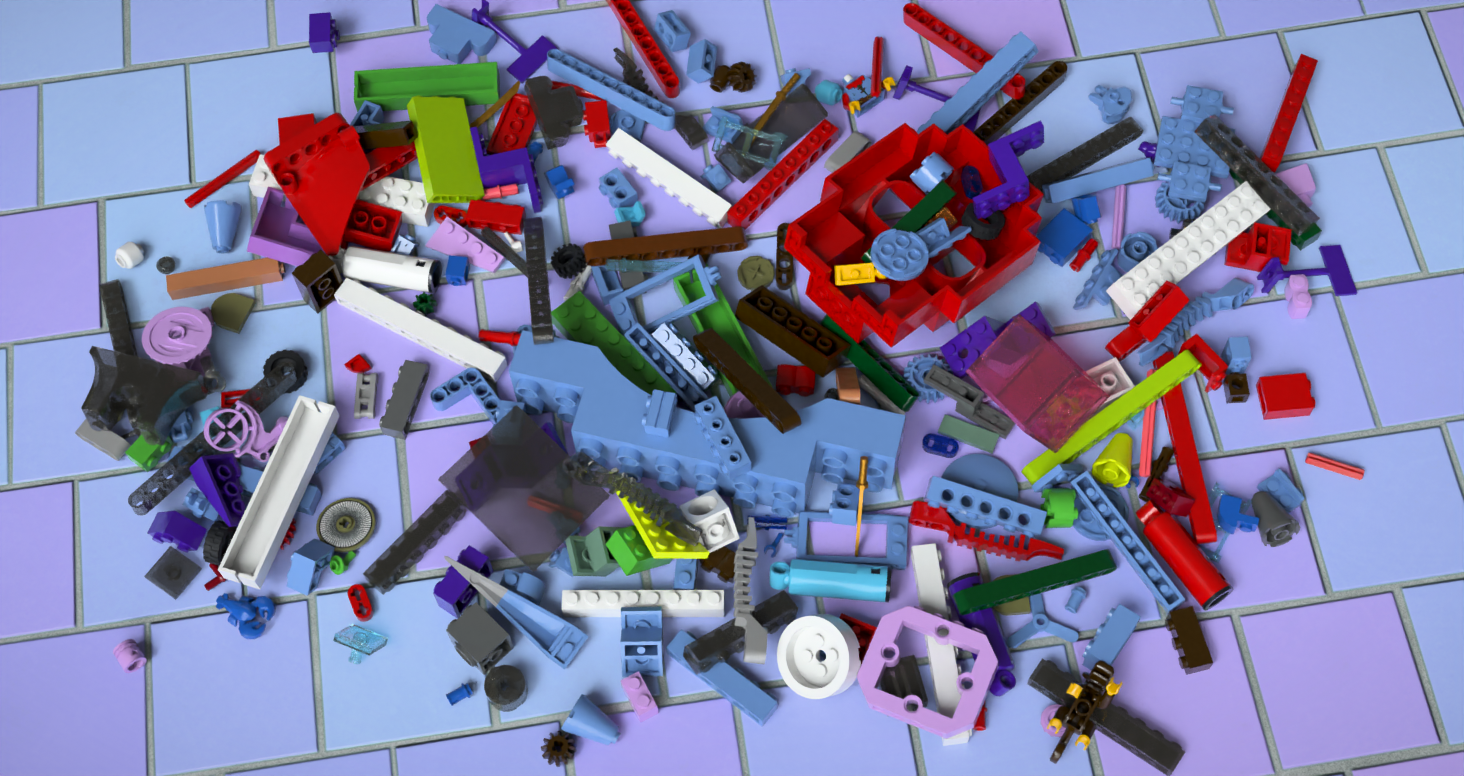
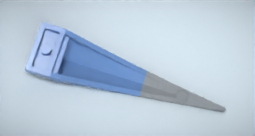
M444 556L446 561L489 600L538 649L565 670L589 637L572 623L448 556Z

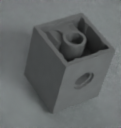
M477 602L466 607L463 614L458 619L452 620L446 629L457 653L471 667L475 666L483 675L490 671L514 648L509 634Z

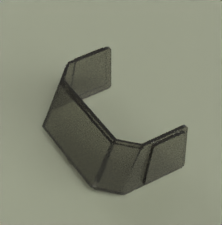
M803 83L790 93L785 101L779 104L744 158L741 155L742 147L763 114L748 125L746 123L744 130L733 144L727 142L714 154L715 159L741 183L744 184L828 116V112Z

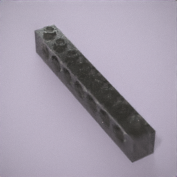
M1216 115L1205 118L1194 131L1244 182H1248L1260 198L1298 236L1309 231L1320 219Z

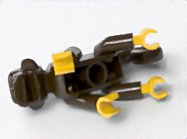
M1098 661L1090 673L1083 672L1082 676L1086 679L1084 684L1071 682L1066 693L1071 698H1076L1070 709L1066 706L1059 707L1047 725V729L1050 726L1056 727L1055 734L1059 732L1062 726L1066 728L1049 759L1054 764H1057L1073 733L1080 735L1075 742L1076 746L1079 742L1084 743L1085 747L1083 750H1086L1089 746L1090 739L1096 729L1095 724L1089 718L1096 707L1106 709L1123 684L1122 682L1120 684L1113 682L1114 668L1103 661Z

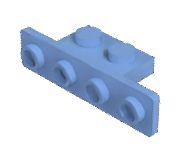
M938 218L915 234L926 243L929 251L928 256L932 258L937 256L942 249L951 247L952 243L956 240L965 238L966 234L971 232L972 229L967 226H959L949 232L945 219Z
M1116 248L1102 253L1100 262L1092 270L1093 274L1085 282L1083 291L1075 299L1074 310L1085 308L1092 297L1102 306L1108 305L1111 297L1106 290L1123 276L1111 265L1118 253Z

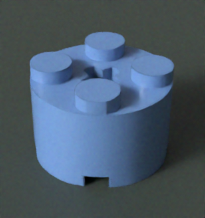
M933 152L922 161V166L916 169L910 175V178L927 195L942 180L945 181L954 168L942 156Z
M1145 232L1126 235L1121 242L1118 252V266L1125 272H1129L1158 249L1156 240Z

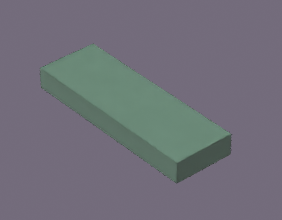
M946 414L938 429V434L991 454L999 439V434Z

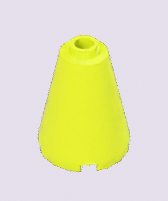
M1115 434L1093 463L1092 475L1100 483L1105 485L1110 483L1113 484L1112 487L1116 488L1128 484L1131 478L1133 440L1128 434Z

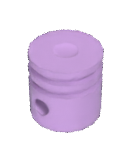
M134 639L121 642L113 650V654L125 673L137 671L147 661Z

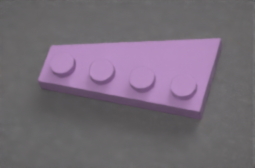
M449 217L445 218L425 245L427 248L439 251L445 255L468 257L470 264L492 273H496L506 259Z

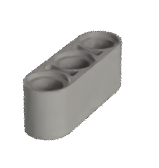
M854 131L827 159L824 168L833 173L868 149L871 145V140L858 131Z
M89 417L75 431V434L82 440L116 461H119L131 446L125 439Z

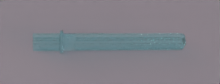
M626 258L622 260L607 259L605 267L607 271H622V273H626V271L664 272L682 262L626 260Z

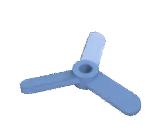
M1040 593L1029 596L1033 616L1032 621L1007 639V645L1010 648H1017L1036 633L1043 631L1072 643L1078 640L1079 635L1072 629L1048 620L1044 612L1042 594ZM1037 621H1042L1043 625L1037 624Z

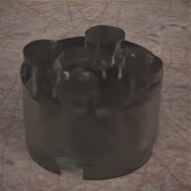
M511 665L493 667L485 678V693L489 702L497 710L510 712L525 702L528 695V687L522 672Z

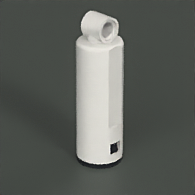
M350 246L347 250L340 248L337 255L328 256L336 264L339 274L343 273L345 278L347 277L351 280L356 279L362 282L428 293H436L441 280L442 265L439 260Z

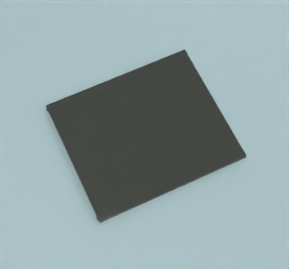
M517 405L438 479L532 572L536 571L610 496Z

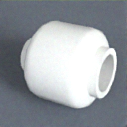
M127 242L116 250L115 260L120 267L132 269L143 261L144 250L138 243Z

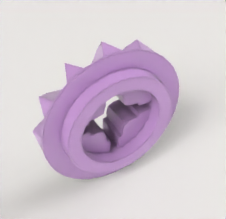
M1050 705L1041 714L1040 724L1044 732L1050 734L1051 737L1061 738L1066 730L1062 726L1059 732L1055 734L1057 730L1055 726H1050L1047 729L1048 723L1062 705Z

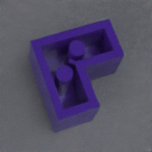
M331 12L309 14V45L312 53L334 52V48L337 47V40H340L339 29L336 30V20L332 19Z
M177 511L157 512L147 534L153 537L152 540L157 543L173 542L178 545L177 548L188 553L189 551H197L207 529Z

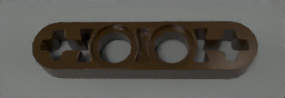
M782 223L777 228L776 286L780 290L790 289L793 280V256L788 251L780 250V247L785 244L783 231L788 230L789 223ZM782 261H787L790 265L787 268H782L779 264ZM782 274H786V283H782Z

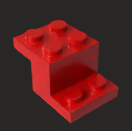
M1254 222L1248 233H1241L1226 245L1224 265L1261 272L1271 258L1278 257L1282 265H1287L1289 262L1292 229Z

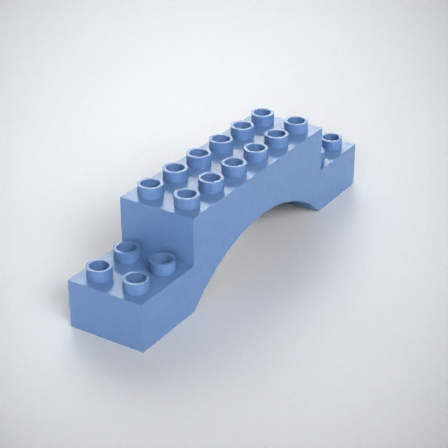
M522 330L509 368L517 402L525 403L526 413L541 415L543 410L557 413V417L560 420L573 424L571 432L578 462L581 463L583 469L592 473H603L604 468L619 471L620 477H631L635 482H640L642 477L657 480L656 484L659 487L669 491H677L680 486L695 489L694 492L697 496L715 489L719 495L733 498V503L740 507L752 509L756 507V503L772 507L771 511L782 517H793L795 512L799 513V511L806 510L815 472L821 473L823 480L834 484L843 483L844 479L859 480L861 456L868 457V488L864 490L877 493L881 492L883 488L892 489L902 448L906 415L826 398L809 407L796 410L800 416L801 425L785 434H782L766 417L728 418L751 461L752 467L751 471L729 480L727 474L723 475L720 470L718 457L714 458L710 450L712 446L710 441H705L701 431L703 430L701 424L697 425L695 422L694 412L676 407L669 437L645 433V428L642 426L643 414L648 413L649 408H646L647 398L652 395L641 390L625 378L608 361L597 346Z

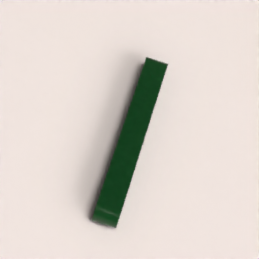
M1109 549L963 589L953 595V599L960 615H967L1103 576L1115 571L1117 566Z

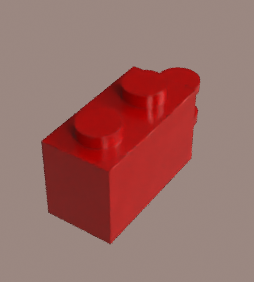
M606 100L585 102L586 110H582L583 120H587V125H584L585 136L589 135V141L594 142L595 148L606 147L607 140L611 138Z

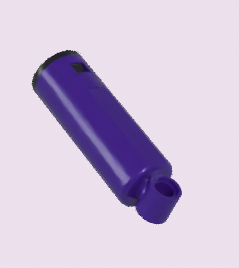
M968 573L951 580L947 587L959 621L966 628L971 630L972 628H977L983 631L984 635L988 638L998 660V669L989 691L993 695L1000 697L1016 685L1015 676L1011 673L1015 665L993 607L967 615H960L953 595L960 590L984 584L981 573ZM971 652L975 662L978 655Z

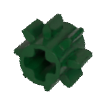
M423 292L419 296L416 295L417 302H413L416 311H420L425 316L431 312L434 313L433 307L437 306V302L434 300L433 294L428 295Z

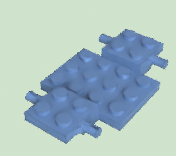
M1187 85L1183 99L1171 97L1170 104L1181 106V117L1178 119L1162 116L1154 159L1155 166L1172 169L1170 175L1158 173L1157 180L1168 182V196L1205 203L1209 190L1220 192L1222 184L1211 183L1210 176L1228 178L1236 129L1217 126L1221 113L1233 115L1234 108L1223 106L1222 91Z

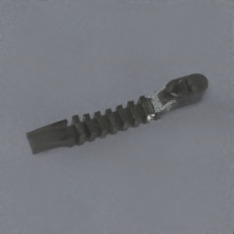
M617 47L613 49L615 52L614 59L624 69L622 73L624 76L623 82L652 97L653 92L651 90L648 91L649 86L647 83L645 84L646 79L642 77V69L635 71L637 68L635 63ZM675 114L674 129H676L691 150L709 141L706 132L692 115L682 116Z
M577 452L564 459V471L581 484L609 488V493L612 495L621 491L618 496L621 499L629 496L627 500L629 503L637 501L635 505L637 508L645 506L643 510L645 514L653 511L649 518L652 520L658 518L657 526L660 527L666 522H670L669 525L665 526V530L693 546L698 545L703 530L690 523L683 516L682 510L676 507V504H670L668 499H662L657 492L654 494L649 487L645 488L641 482H635L636 479L633 477H627V473H618V468L606 469L582 452Z

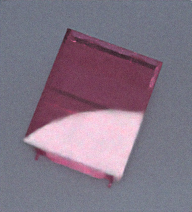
M1019 314L1017 317H1012L1014 320L965 372L1023 432L1054 453H1057L1110 395L1049 336Z

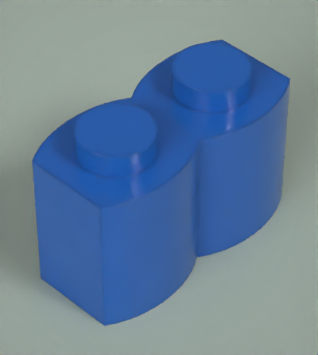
M1085 194L1071 198L1074 214L1082 222H1087V224L1098 222L1101 214L1096 195Z

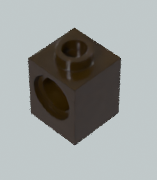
M1232 372L1227 374L1223 382L1226 404L1246 403L1250 395L1246 373ZM1232 385H1237L1239 389L1234 388Z

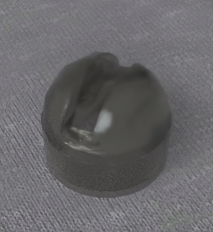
M831 388L826 391L824 399L831 397L839 400L837 389Z

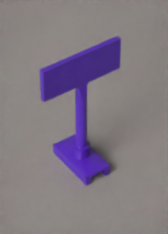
M482 0V8L479 11L476 8L472 9V21L482 26H489L521 54L506 71L522 84L547 61V52L549 50L558 49L543 35L528 49H525L493 22V18L489 16V2L486 0Z
M907 65L893 95V98L900 100L906 89L911 92L916 91L942 102L952 98L920 86L915 81L910 80L913 67ZM981 108L964 124L972 132H974Z
M1341 245L1319 247L1325 268L1284 271L1278 257L1271 258L1257 276V280H1263L1264 287L1261 289L1262 293H1269L1279 280L1290 278L1291 275L1304 274L1306 277L1328 275L1335 296L1357 294Z

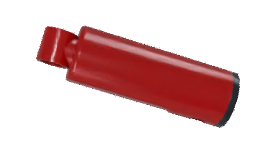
M1152 499L1135 512L1140 521L1146 525L1143 529V534L1205 611L1219 604L1233 591V587L1174 514H1170L1167 511L1163 512L1161 507Z

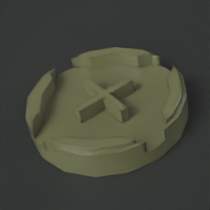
M750 256L744 259L738 267V281L744 288L751 291L761 285L768 288L774 279V267L769 260H765L761 256Z

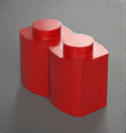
M777 365L776 392L782 395L796 393L802 397L814 394V371L807 366Z

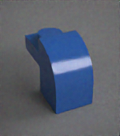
M563 165L544 172L545 178L557 199L575 192L572 187L575 185L573 179L568 178Z
M1222 494L1217 510V520L1222 529L1230 534H1234L1236 528H1240L1243 532H1255L1259 518L1239 513L1242 498Z

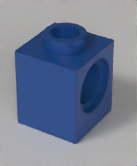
M449 255L445 273L448 284L466 286L470 269L468 257Z

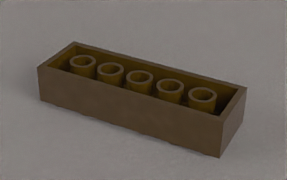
M763 285L739 299L735 317L821 377L824 378L846 361L851 346L849 343Z

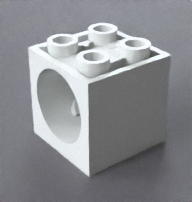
M715 489L679 506L688 532L710 553L740 539L729 507Z

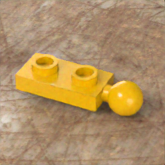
M872 262L834 266L835 285L875 282V276L880 279L887 278L874 268Z

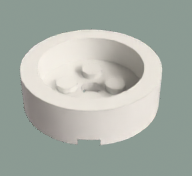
M816 614L801 617L790 623L780 637L777 647L779 671L786 684L802 697L822 699L838 695L847 690L857 677L861 665L858 651L860 646L853 630L836 616ZM820 650H823L826 653V659L824 661L820 660Z

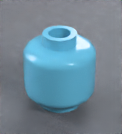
M823 80L815 88L816 98L821 103L832 106L842 98L843 93L840 85L837 83Z

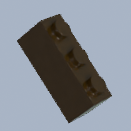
M1193 606L1170 611L1165 619V626L1172 634V645L1180 656L1178 661L1181 669L1185 670L1186 675L1210 669L1213 660Z

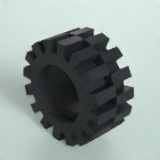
M568 243V246L564 244L562 249L560 247L557 248L558 252L554 251V256H551L552 261L550 262L559 277L567 279L568 276L570 279L572 275L576 277L578 272H583L582 268L586 267V259L579 246L576 244L572 245L571 243Z

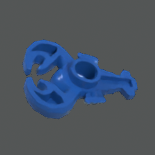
M224 593L223 596L219 595L216 600V608L218 610L225 608L229 611L228 622L236 627L239 620V632L246 639H256L265 631L266 624L264 623L259 628H256V626L260 625V621L247 624V622L255 618L257 607L262 618L265 617V612H268L266 617L268 621L273 618L276 612L274 602L266 596L257 597L254 601L252 597L241 596L238 601L229 599V595Z

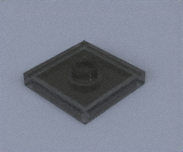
M170 546L144 577L176 600L202 568Z

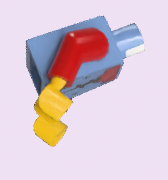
M850 74L846 75L842 80L845 84L842 95L843 108L851 111V114H855L857 118L884 100V89L890 91V86L896 85L893 78L887 77L882 80L880 96L872 97L870 94V77L860 75L854 79Z

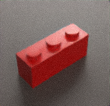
M481 199L470 200L466 215L468 228L502 233L508 232L509 234L522 235L526 220L525 208L520 205H506L501 202L492 203Z
M1166 280L1128 324L1140 337L1151 343L1177 313L1184 308L1189 298L1177 285Z

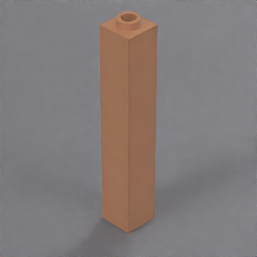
M262 258L166 275L167 292L172 300L283 281L282 273H285V266L283 262L271 258Z

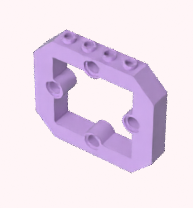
M906 606L881 617L858 671L857 680L870 709L948 739L974 728L998 669V660L983 631L977 628H972V630L966 628L959 621L953 620V622H950L938 613L932 615L919 606ZM903 626L933 637L940 645L951 644L978 655L971 673H962L957 678V690L961 698L953 718L924 708L921 699L916 695H908L901 699L877 689L886 667H895L900 662V652L896 643ZM941 629H947L949 631L948 635L941 636L938 634V632ZM888 651L895 653V656L892 658H886L884 655ZM965 681H970L973 684L970 689H965L961 685ZM910 704L918 705V709L913 712L909 711L907 707Z

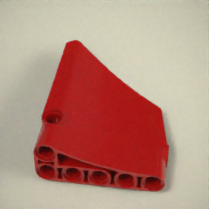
M334 113L268 151L263 158L270 173L328 256H335L339 252L354 205L371 169L360 145V137L352 125L348 124L341 113Z

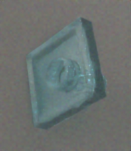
M351 624L335 633L333 639L334 642L351 648L348 661L350 663L353 661V664H361L363 653L369 656L386 646L388 640L387 637L355 624Z

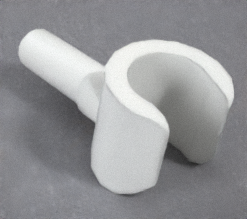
M505 232L504 235L511 245L512 252L523 251L520 240L514 242L510 234Z

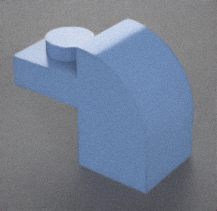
M505 569L499 584L538 606L546 589L544 583L537 577L526 572L521 574Z

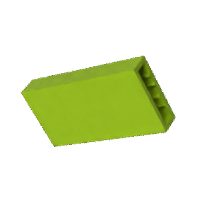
M421 95L412 97L407 104L409 119L412 120L418 136L414 143L427 203H470V200L482 199L485 194L464 98L423 97Z

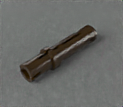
M1162 447L1158 459L1153 462L1151 475L1147 478L1139 494V498L1142 501L1148 502L1150 500L1146 494L1154 478L1161 479L1163 473L1167 472L1168 463L1174 454L1171 448Z

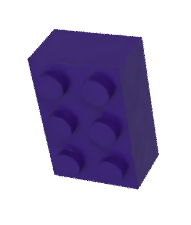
M469 545L466 550L463 549L459 553L457 562L486 578H489L493 573L489 557ZM452 565L447 569L444 579L439 581L433 589V595L438 606L456 618L461 616L465 608L479 592Z

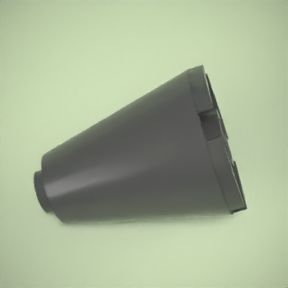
M1259 491L1253 495L1251 504L1255 517L1259 518L1258 530L1264 546H1267V544H1270L1271 547L1281 546L1292 540L1291 535L1294 532L1296 535L1299 533V523L1270 493Z

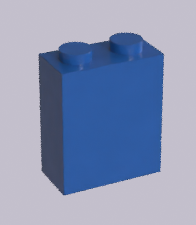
M1063 208L1036 235L1038 240L1041 241L1037 251L1048 256L1054 264L1063 267L1091 239L1093 229Z

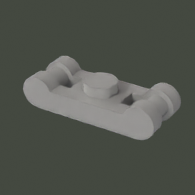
M371 373V375L357 374L354 405L355 419H361L362 417H368V419L375 418L378 373ZM370 382V385H364V383ZM362 405H368V409H362Z

